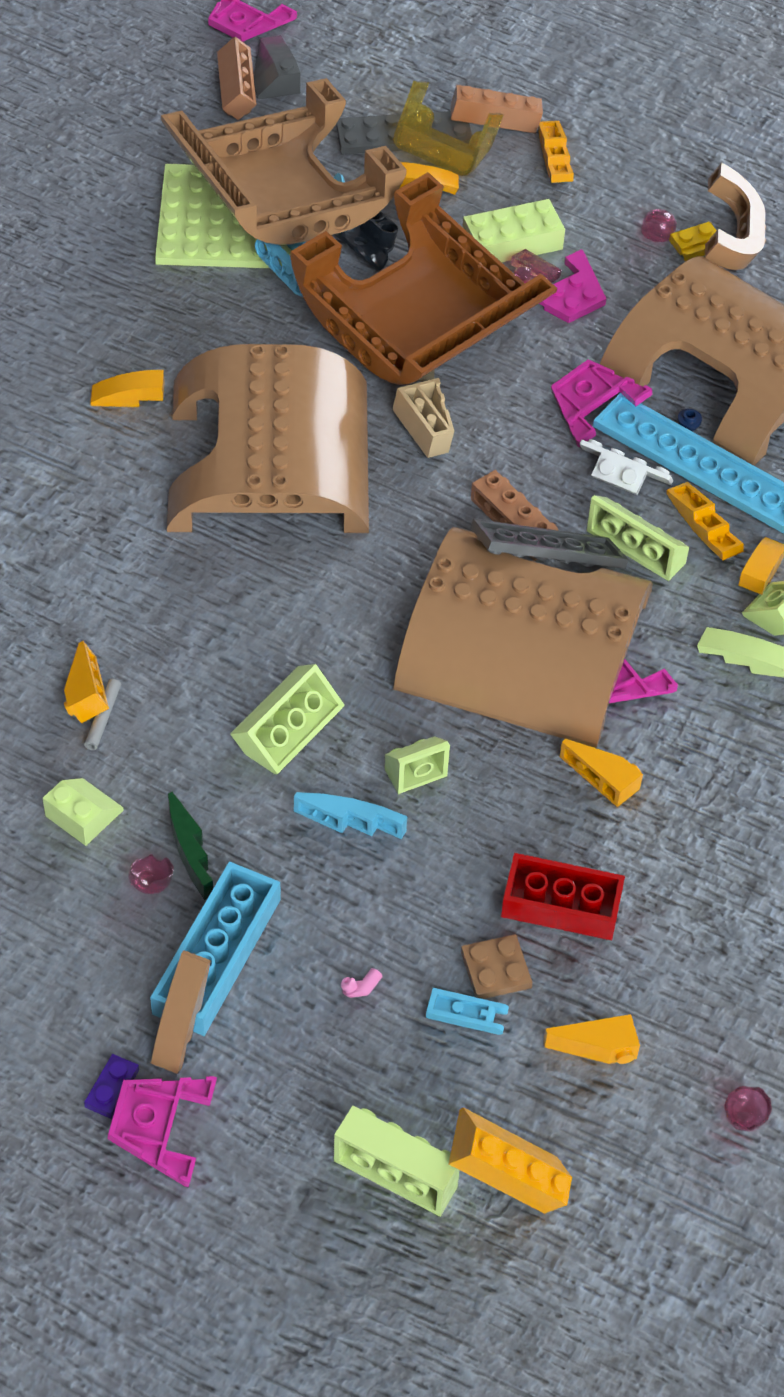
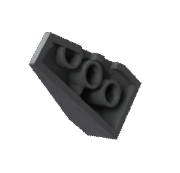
M281 35L260 38L254 75V86L258 100L300 94V70L295 57Z

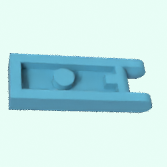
M433 988L426 1011V1018L501 1035L503 1034L504 1026L493 1023L495 1014L506 1015L509 1006Z

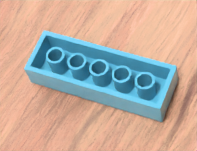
M230 861L228 862L150 997L152 1015L159 1018L162 1017L170 986L183 950L209 959L211 963L202 1007L196 1014L193 1032L205 1036L281 900L279 881Z

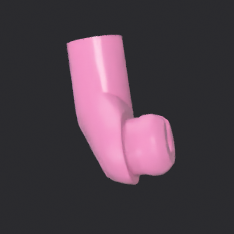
M371 968L361 981H355L354 978L346 977L341 982L342 992L349 998L368 996L381 980L382 974L377 969Z

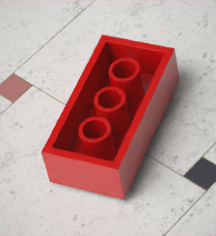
M514 853L503 898L501 917L612 941L625 876Z

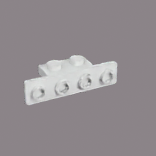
M589 439L588 442L584 440L580 442L583 450L600 456L591 474L595 479L638 495L646 476L668 485L673 483V479L669 475L670 472L662 467L656 466L653 469L646 466L647 462L640 458L634 457L631 460L624 457L625 453L615 448H611L609 451L602 448L603 445L592 439Z

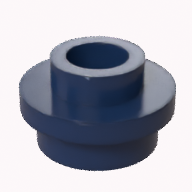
M684 409L679 412L677 420L679 425L694 431L701 425L702 416L694 409Z

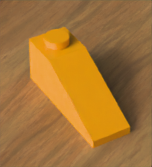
M84 641L78 643L64 688L66 697L64 702L65 709L70 716L75 715L81 723L109 709L97 658Z
M569 739L562 741L560 758L616 807L640 790L643 774L635 764H631L624 757Z
M631 1014L546 1028L543 1041L545 1048L608 1064L616 1062L619 1064L629 1063L637 1059L640 1048Z

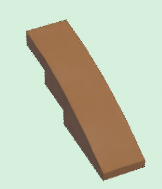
M185 950L181 953L161 1017L151 1064L176 1074L182 1069L186 1046L192 1038L196 1014L202 1007L211 960Z

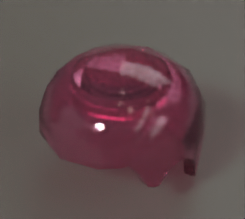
M654 209L645 215L641 232L647 239L654 242L669 241L670 234L676 230L677 221L669 211Z
M150 854L143 859H136L130 865L129 882L142 893L157 895L169 886L174 866L167 857L159 861L154 858L153 854Z
M740 1086L728 1094L724 1104L725 1118L735 1129L746 1132L756 1131L765 1125L772 1111L770 1097L760 1087Z

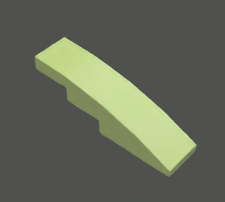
M709 627L705 629L697 645L699 653L722 655L725 663L750 666L751 673L784 678L783 646L745 634Z

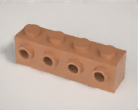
M233 37L217 51L222 109L227 115H231L239 120L244 115L249 114L257 104L251 49L238 38Z
M456 85L450 105L451 120L535 134L543 114L542 99L461 85Z
M496 470L472 483L471 500L492 521L558 530L554 523L548 521L541 511L526 499L523 493L518 492L510 484L509 480L506 477H502ZM529 556L533 561L537 560L535 557Z

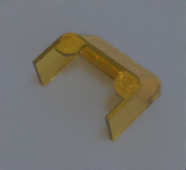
M413 81L394 133L393 140L396 147L460 176L472 174L490 151L504 114L489 113L483 130L475 132L468 144L431 128L434 121V113L430 107L422 104L429 82Z

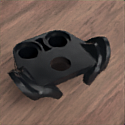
M380 211L365 223L336 235L372 267L382 270L388 261V253L394 248L398 226ZM355 241H361L365 245H358Z

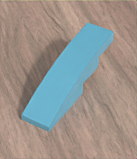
M296 792L294 795V812L340 833H343L348 825L370 836L374 834L376 829H379L402 839L407 830L406 815L376 804L354 798L320 793Z

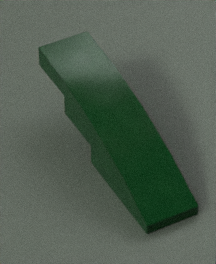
M172 791L168 793V804L172 833L179 856L191 881L203 899L206 900L214 887L213 879L207 873L208 855L201 847L203 845L202 829Z

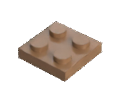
M516 934L461 946V954L476 998L486 999L532 988V980Z

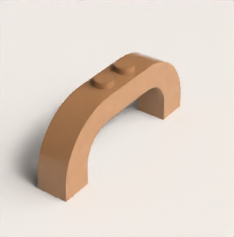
M721 162L708 178V192L725 201L734 211L737 217V237L735 238L718 229L705 244V258L720 267L741 270L751 263L763 249L766 242L765 208L760 196L752 185L738 172Z

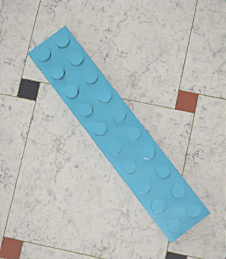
M621 393L594 419V428L784 534V482L651 408L641 403L635 407Z

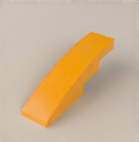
M560 121L540 122L538 132L551 183L573 182L574 173L570 166V154L566 147L567 138Z
M401 162L406 168V176L400 188L429 172L444 186L443 191L455 195L459 189V173L433 166Z
M689 482L666 490L668 497L684 520L720 559L725 560L744 552V543L729 532V523L715 512V504Z

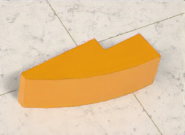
M164 370L136 371L102 380L92 385L91 406L139 407L140 401H163Z
M765 537L758 544L742 570L738 586L762 595L784 558V544Z

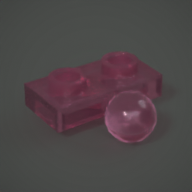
M527 249L512 256L510 265L516 268L514 274L524 283L539 274L545 276L552 283L560 278L562 272L558 267Z

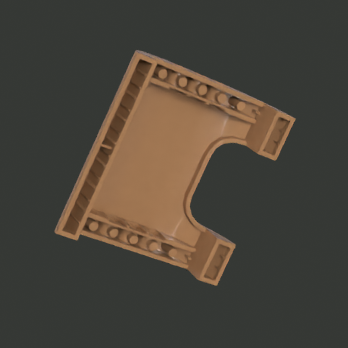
M327 78L306 83L305 107L198 131L183 111L161 115V121L167 131L238 223L251 236L265 243L277 245L307 242L325 231L333 235L353 229L378 214L394 197V192L400 188L406 176V168L387 146L365 150L364 174L349 182H339L334 179L313 154L314 150L336 125L346 105L344 97Z
M695 257L676 268L634 306L612 337L600 365L613 370L614 374L623 378L629 377L636 384L644 386L650 383L653 363L659 356L669 350L681 349L728 376L734 382L737 392L717 429L713 443L746 462L755 465L766 455L770 435L784 423V304L705 257Z
M240 344L207 351L192 359L181 369L174 380L173 420H197L198 400L205 398L214 399L219 405L218 439L216 446L208 456L184 471L172 483L168 495L167 532H192L193 512L344 513V533H369L367 381L352 363L331 351L306 345Z
M452 527L440 545L413 610L403 642L393 690L597 748L604 728L607 707L640 613L647 606L653 583L650 580L606 568H600L590 573H575L518 558L509 553L493 554L487 551V548L474 532Z

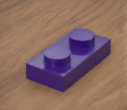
M112 1054L84 1101L85 1108L112 1119L123 1080H134L139 1072V1065Z

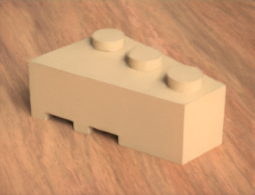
M439 378L397 388L392 409L427 458L449 453L454 435L450 414L446 410L444 403V393H441Z

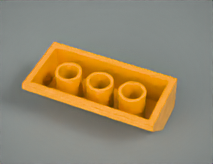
M464 1107L460 1108L449 1165L544 1214L568 1204L572 1176L557 1156Z

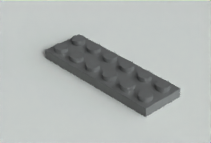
M451 111L339 118L336 123L341 155L365 153V150L387 146L390 151L473 145L470 124L468 122L451 120Z
M473 519L471 524L472 531L484 544L487 551L500 555L502 552L510 553L520 558L526 555L533 556L542 561L556 559L561 563L578 562L587 567L601 565L610 570L615 568L626 569L629 561L608 537Z

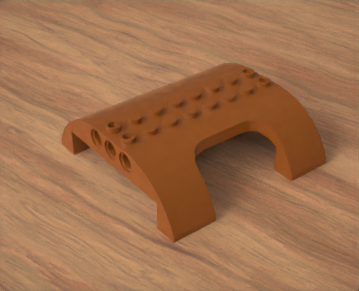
M429 172L394 192L395 207L408 243V253L402 259L364 280H355L345 274L338 265L342 245L327 231L295 248L290 253L291 264L299 289L307 305L322 326L369 371L381 379L399 385L416 382L543 302L557 291V287L542 274L524 283L439 206L444 186Z

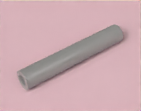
M110 679L105 689L109 709L94 717L84 746L89 750H96L98 748L121 687V683L116 679Z

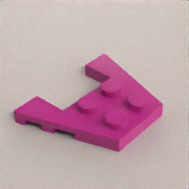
M221 0L217 2L208 18V25L243 42L297 19V11L281 4L270 14H266L240 0Z
M582 249L565 257L564 264L574 274L554 283L553 285L557 287L556 293L539 303L544 306L545 311L567 323L606 305L607 298ZM527 276L520 278L524 283L531 280Z
M589 359L551 385L554 398L578 447H581V440L588 442L589 439L596 436V430L584 417L620 392L635 407L653 395L652 388L649 386L638 385L633 379L614 374L613 370Z
M624 659L609 703L674 693L677 691L678 684L665 668L641 679L626 659Z
M208 1076L205 1079L191 1080V1077H186L176 1081H162V1079L123 1080L107 1139L181 1185L189 1187L196 1158L168 1151L166 1146L179 1099L210 1106L217 1077Z

